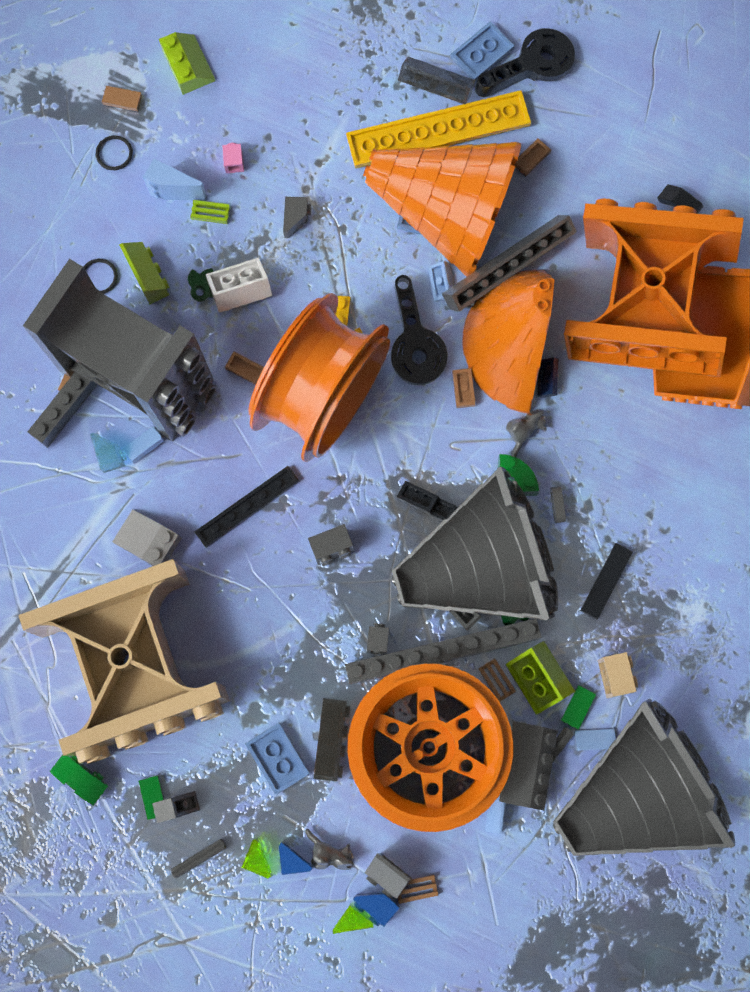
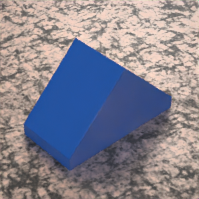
M283 841L280 843L279 854L282 875L310 872L313 869L310 863Z

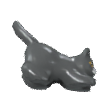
M543 410L531 411L524 419L518 418L508 422L506 430L516 443L512 456L517 457L522 443L527 440L535 429L547 430L545 426L546 417L543 416Z
M309 829L305 830L307 837L314 843L311 863L316 869H326L329 865H333L341 870L351 869L354 856L350 850V844H347L343 849H336L325 842H321Z

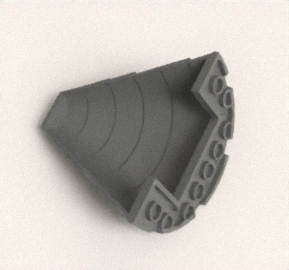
M497 468L484 484L481 483L447 519H444L429 536H426L392 570V581L398 590L397 599L403 607L453 610L549 620L555 617L554 612L558 611V587L554 577L550 575L554 571L545 537L541 527L532 520L534 511L517 481L508 479L511 475L505 468Z
M647 699L642 702L632 719L628 721L617 739L613 741L602 759L598 761L587 779L583 781L572 799L567 802L553 821L556 833L562 836L565 848L573 856L645 853L663 850H702L708 848H732L735 846V835L733 831L728 832L729 825L732 824L717 786L714 783H709L710 777L706 765L683 730L677 731L678 726L673 716L657 701L652 702L651 699Z

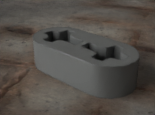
M561 486L551 487L550 495L555 523L565 522L566 515Z

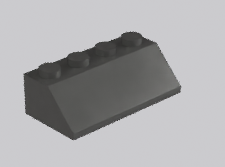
M513 721L511 731L513 738L511 771L500 793L499 802L544 811L558 730Z

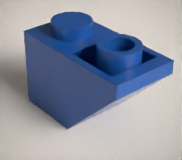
M383 892L358 894L353 898L355 901L354 906L360 912L366 911L371 915L369 919L376 926L381 924L385 927L400 908L395 901Z

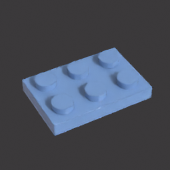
M490 21L450 54V58L475 82L480 74L490 70L514 50V45Z
M280 723L245 743L275 795L310 774Z

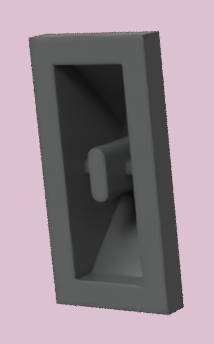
M450 611L467 631L481 618L479 613Z

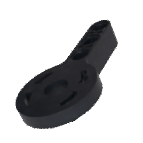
M542 28L531 32L523 41L518 58L479 75L475 86L476 94L486 97L527 78L536 81V79L556 81L563 78L570 71L574 62L575 50L573 44L566 35L554 29ZM547 52L552 55L553 59H545L541 56V53Z
M400 275L395 280L394 289L404 331L393 344L391 364L395 373L403 381L413 385H426L435 381L443 373L448 358L447 348L438 334L421 325L412 281L407 275ZM400 282H406L408 284V287L406 289L399 288L398 284ZM410 300L412 305L405 307L402 305V301ZM412 317L416 320V323L408 325L406 319ZM415 351L424 352L426 355L425 362L421 364L415 363L412 360V354Z

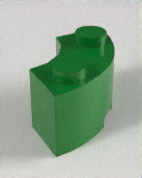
M499 454L498 468H505L511 475L508 479L517 481L526 496H537L539 484L532 469L525 462L514 456Z
M62 754L49 771L63 785L66 783L75 790L74 793L93 806L108 787L103 781L105 777L97 771H90L82 763L79 764L77 756H63Z

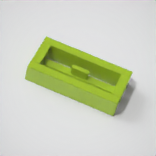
M193 200L190 218L191 220L227 224L230 205ZM196 212L207 213L212 215H223L224 218L196 214Z

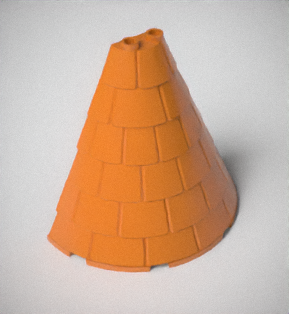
M521 143L373 149L369 160H372L371 165L366 166L363 176L366 177L365 183L398 215H401L415 230L419 231L451 264H454L467 277L476 270V264H478L495 224V217H497L520 153Z
M545 270L517 272L480 297L469 310L463 329V354L466 358L468 369L471 368L472 378L476 384L492 400L499 401L511 410L527 414L530 413L551 318L555 279L550 274H547Z

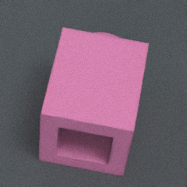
M228 143L227 145H222L226 173L244 172L241 144Z

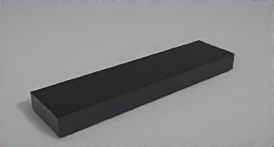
M617 543L614 544L580 609L582 613L598 620L633 553L632 551Z

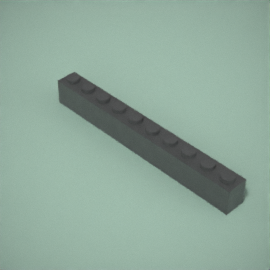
M532 619L347 663L345 668L349 684L352 685L388 676L408 666L440 664L536 641L542 637L537 619Z

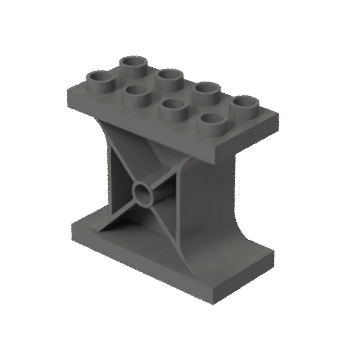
M70 258L23 324L25 330L62 374L70 378L74 372H77L149 416L159 433L171 441L175 439L177 434L183 437L188 434L196 419L191 413L199 402L206 405L215 393L216 385L212 383L214 380L194 333L179 326L174 335L142 318L99 291L94 286L84 267Z

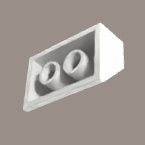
M259 257L206 274L219 313L272 296L269 280Z

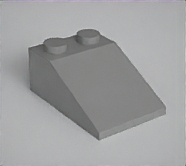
M132 509L112 542L148 564L155 566L169 560L182 538L163 525Z

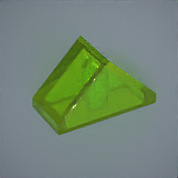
M256 838L252 840L241 868L268 879L273 874L259 839Z
M349 904L333 927V934L374 928V924L366 915Z

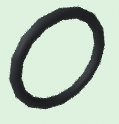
M112 135L105 137L99 142L96 147L95 156L97 162L103 168L116 171L123 169L129 164L132 159L133 150L127 139ZM112 139L125 142L129 149L127 160L116 167L104 164L99 156L101 146L106 141Z
M106 259L90 260L83 266L85 270L91 264L98 262L106 263L113 270V282L108 288L101 290L103 294H106L116 285L118 278L117 269Z

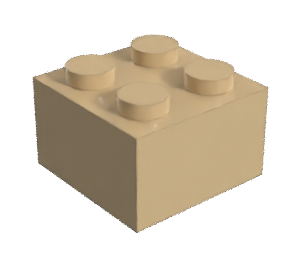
M627 652L606 656L597 660L606 698L636 692L638 682L636 676L632 675L631 668H633L631 656L627 655Z

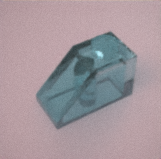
M90 433L98 464L103 473L126 466L124 460H127L124 449H120L117 444L95 433Z

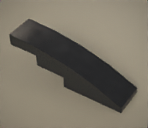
M407 481L404 482L397 495L399 500L440 522L447 519L458 508L456 505L439 498L438 495Z

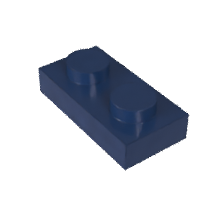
M552 357L541 360L538 374V397L545 398L557 395L558 358Z

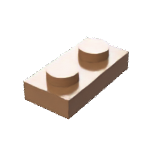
M471 368L452 370L456 408L475 407Z

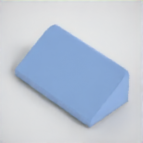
M441 261L428 266L435 302L444 301L442 293L454 286L450 263Z
M152 426L125 446L123 450L135 464L163 443L164 440Z
M614 729L574 731L576 751L606 750L616 740Z
M500 795L487 811V832L497 834L503 832L506 803L499 802Z

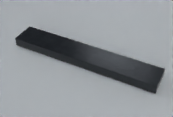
M286 466L194 531L205 548H207L299 482L298 478L290 467Z

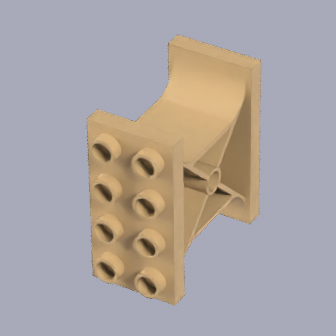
M174 559L18 615L23 631L44 638L58 632L67 633L71 639L91 700V714L84 727L77 733L58 740L63 756H77L79 764L85 762L87 764L94 763L111 756L108 746L116 744L118 749L125 748V750L149 742L146 735L148 731L155 729L157 735L163 734V736L186 728L183 718L194 715L196 720L203 722L224 714L221 704L230 701L225 686L213 682L203 687L190 688L181 681L160 621V606L165 597L173 590L190 585L185 570ZM129 654V659L124 664V659Z

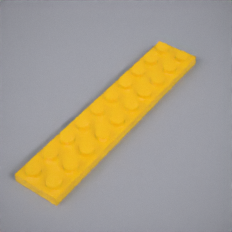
M522 90L347 132L346 137L356 169L371 165L372 160H369L373 149L450 146L531 126V120Z

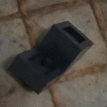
M669 184L657 197L659 203L674 207L690 206L696 210V214L703 208V204L683 188Z

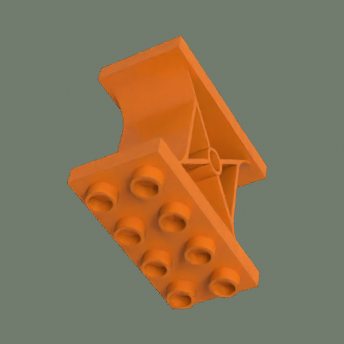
M606 198L596 200L595 204L585 203L583 221L586 248L609 251L616 257V265L607 310L599 318L589 322L566 320L564 339L568 360L721 377L727 338L704 335L693 326L690 320L696 276L705 265L714 261L737 263L744 218L736 217L733 211L718 209L713 211L712 215L696 214V210L690 206H676L673 208V211L657 210L656 205L648 202H638L634 204V208L620 207L616 201Z

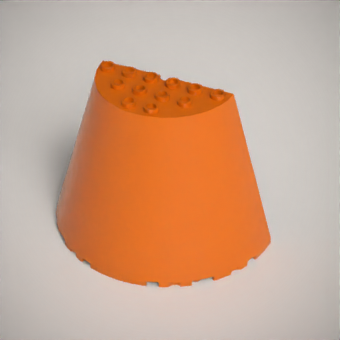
M706 266L698 272L695 279L690 320L693 326L704 335L727 338L721 377L653 369L654 396H662L664 401H673L675 398V402L686 403L688 399L690 404L701 405L702 401V405L714 406V403H716V407L728 408L730 404V408L742 409V406H750V269L731 268L725 272L723 267Z

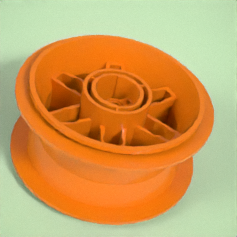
M333 293L313 300L293 321L268 359L256 383L249 403L248 412L251 429L258 431L271 421H275L294 430L304 441L301 459L304 462H308L314 457L319 458L323 456L346 429L376 380L390 347V339L387 338L389 328L385 324L377 327L370 335L357 333L344 325L336 316L338 297Z
M419 664L408 666L389 674L375 684L363 697L351 721L347 752L350 770L360 793L381 816L407 829L421 832H440L452 830L473 821L489 809L498 798L511 771L513 738L511 726L502 705L491 690L479 679L455 667L441 664ZM435 692L455 698L469 710L447 723L439 720ZM417 693L416 722L412 725L384 715L397 701ZM425 700L432 703V710L429 712H425L421 708V703ZM462 718L466 719L469 723V727L466 730H461L458 727V721ZM390 723L398 725L399 731L397 734L391 735L388 733L387 726ZM477 725H480L484 740L482 763L459 750L458 741ZM427 729L439 733L433 739L427 738L423 740L420 748L412 752V741L420 731ZM376 731L401 745V754L380 771H378L374 757ZM426 742L434 744L435 749L432 753L424 751L423 746ZM444 743L446 744L445 757L440 763L426 766L418 762L425 756L431 757L435 755L438 747ZM464 760H469L472 763V768L468 772L463 771L461 768V763ZM398 764L401 767L402 772L399 776H392L390 774V767L392 765ZM451 770L474 779V782L462 794L442 803L444 772ZM412 772L419 774L424 804L403 798L394 792L389 785ZM430 783H435L438 786V792L435 795H430L427 792V786Z

